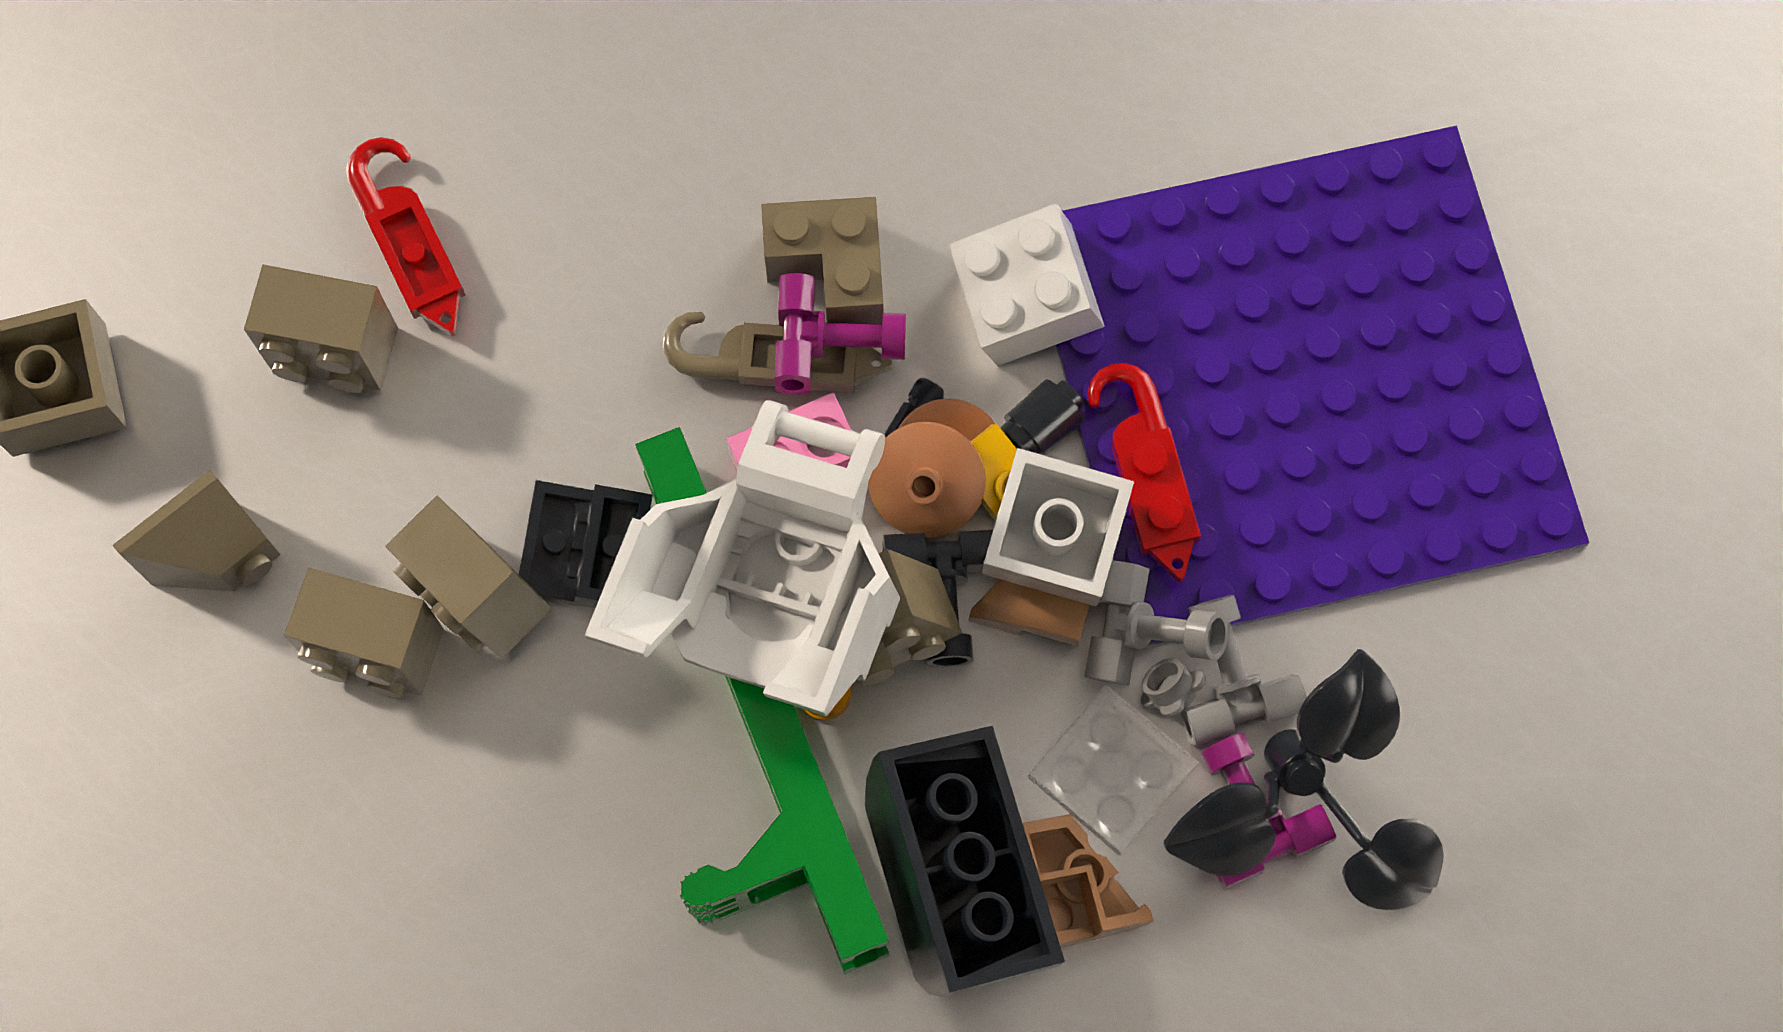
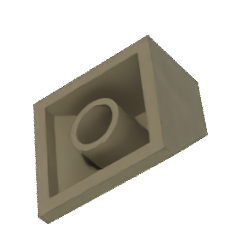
M211 470L203 474L112 545L152 586L235 591L241 585L249 586L256 583L270 571L272 561L281 555Z

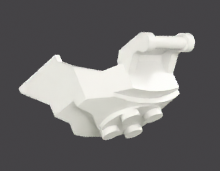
M770 400L765 401L758 413L738 463L735 480L701 496L656 504L640 520L632 518L585 632L586 638L647 658L671 633L685 662L765 688L763 691L765 697L827 716L856 679L866 680L885 627H890L900 601V596L862 521L868 482L872 471L876 469L882 458L885 447V435L866 428L861 433H857L789 413L786 405ZM780 436L847 455L851 458L847 468L777 448L773 445Z

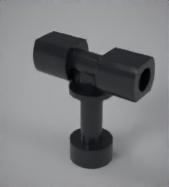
M993 530L960 531L958 541L926 542L925 533L883 535L882 551L889 549L938 569L959 623L957 585L968 581L967 573L982 572ZM961 633L945 641L946 648L939 654L927 658L926 664L934 667H955L973 662L972 636Z

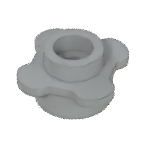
M1164 659L1153 665L1145 674L1142 681L1144 692L1141 696V703L1146 709L1154 707L1159 709L1165 718L1175 717L1191 705L1195 699L1196 692L1205 685L1206 677L1200 670L1188 671L1179 659Z

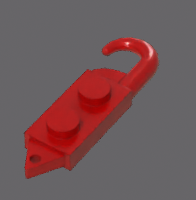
M384 137L369 139L357 146L349 157L346 168L349 185L413 318L422 317L453 337L456 335L460 298L466 296L417 193L411 188L404 186H391L377 190L368 172V164L377 154L392 153L403 163L410 162L411 155L404 145L394 139ZM446 317L451 318L450 321L447 323L442 322V320Z
M1128 363L1110 364L1100 369L1091 379L1087 391L1089 405L1093 408L1100 405V393L1109 382L1122 381L1132 388L1139 413L1128 417L1117 426L1112 435L1111 448L1120 478L1134 481L1128 508L1142 556L1149 554L1178 583H1182L1193 544L1199 542L1201 534L1170 427H1167L1156 386L1149 374L1138 366ZM1179 562L1182 568L1176 569L1172 566V563Z

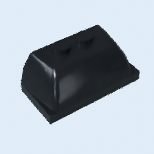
M993 725L878 752L872 759L866 777L864 805L911 969L919 985L930 995L946 997L1055 968L1063 964L1065 959Z

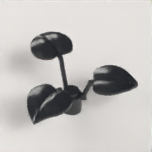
M1357 649L1339 670L1322 681L1307 696L1298 712L1297 730H1283L1269 739L1264 749L1265 761L1271 769L1270 772L1264 775V780L1268 785L1267 803L1263 791L1254 783L1239 782L1221 787L1203 798L1176 823L1163 842L1166 850L1171 855L1210 874L1234 876L1244 873L1262 862L1275 843L1276 833L1268 819L1278 813L1280 787L1287 793L1298 796H1309L1316 792L1356 843L1363 848L1346 861L1342 870L1347 888L1359 902L1375 909L1397 910L1412 906L1430 895L1433 888L1438 885L1444 858L1442 843L1433 829L1417 819H1397L1383 825L1375 833L1371 841L1323 782L1326 768L1322 759L1338 763L1343 758L1344 753L1359 760L1371 759L1380 754L1395 737L1400 722L1399 702L1390 679L1377 662L1362 649Z

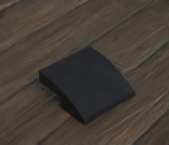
M536 480L519 576L546 602L596 607L632 518L640 520L650 511L653 495L595 484L594 490Z

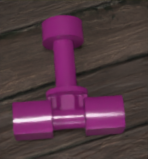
M790 273L780 276L778 320L779 326L784 327L783 340L776 342L774 377L776 392L789 395L810 393L812 357L824 358V346L882 348V360H905L906 314L883 313L882 325L825 323V311H814L815 277L801 273Z
M1244 733L1225 738L1201 752L1211 775L1224 773L1228 784L1239 782L1255 784L1245 763L1254 757L1255 754ZM1319 804L1288 819H1285L1281 809H1279L1275 816L1268 819L1276 833L1275 843L1271 851L1262 862L1244 873L1234 876L1216 875L1223 890L1262 874L1265 870L1264 864L1288 853H1292L1294 858H1298L1333 842L1337 836L1322 805Z

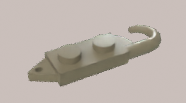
M702 312L685 313L676 317L667 327L663 337V352L669 364L678 372L696 378L739 381V384L775 387L776 342L783 340L784 327L744 322V325L735 326L726 334L721 343L718 356L689 354L681 347L680 337L683 331L690 325L704 322L705 315ZM824 346V358L812 357L811 390L854 393V386L893 368V361L882 360L881 353L874 348ZM874 361H879L881 365L875 367L871 363Z

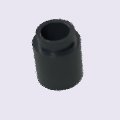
M1045 379L1004 416L1005 423L1000 428L1016 449L1019 448L1047 456L1084 423L1083 415L1080 412L1084 407V402L1079 394L1065 381L1061 380L1056 385L1051 380Z

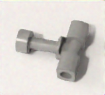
M1112 561L1103 594L1099 601L1108 604L1103 636H1091L1084 677L1102 682L1129 685L1135 649H1145L1151 639L1184 644L1186 653L1193 658L1218 660L1224 653L1228 641L1227 619L1221 612L1199 609L1194 610L1187 620L1154 616L1150 604L1144 602L1149 568L1128 562Z
M1234 595L1223 596L1188 608L1190 614L1196 609L1223 613L1227 619L1229 630L1225 651L1217 660L1223 683L1213 687L1216 699L1188 707L1181 712L1190 744L1198 746L1235 734V725L1262 717L1263 721L1273 722L1298 714L1303 702L1307 698L1299 675L1291 674L1261 684L1259 674L1246 676L1230 622L1241 618Z

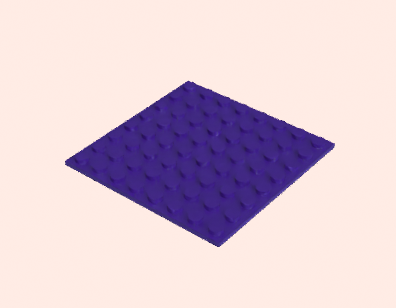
M1457 125L1062 211L1072 225L1105 326L1056 345L1065 382L1079 394L1084 402V407L1080 410L1084 423L1078 427L1088 468L1120 477L1111 448L1112 435L1121 422L1139 413L1132 388L1122 381L1107 383L1100 393V405L1096 408L1091 407L1087 392L1090 381L1100 369L1110 364L1128 363L1138 366L1149 374L1156 386L1167 427H1170L1201 534L1199 542L1193 544L1183 582L1178 583L1149 554L1142 556L1127 505L1112 559L1113 561L1128 562L1149 568L1144 602L1150 604L1154 616L1187 620L1190 616L1189 607L1223 596L1234 595L1241 618L1230 622L1231 627L1581 548L1590 543ZM1179 562L1172 563V566L1174 568H1182V565ZM1151 639V641H1150V643L1148 644V646H1149V645H1153V644H1158V643L1166 642V641H1159V640H1152V639Z

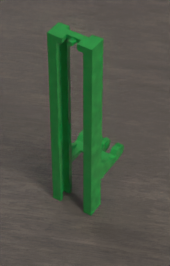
M680 427L635 444L637 454L644 469V477L653 495L655 505L706 494ZM725 676L780 814L736 867L723 871L708 864L698 868L696 873L690 872V875L684 876L685 879L680 881V898L685 900L683 903L686 908H689V914H692L699 924L700 922H703L705 925L709 922L713 924L715 919L718 921L809 885L844 975L890 956L886 946L889 944V938L794 706L765 697L763 694L765 688Z

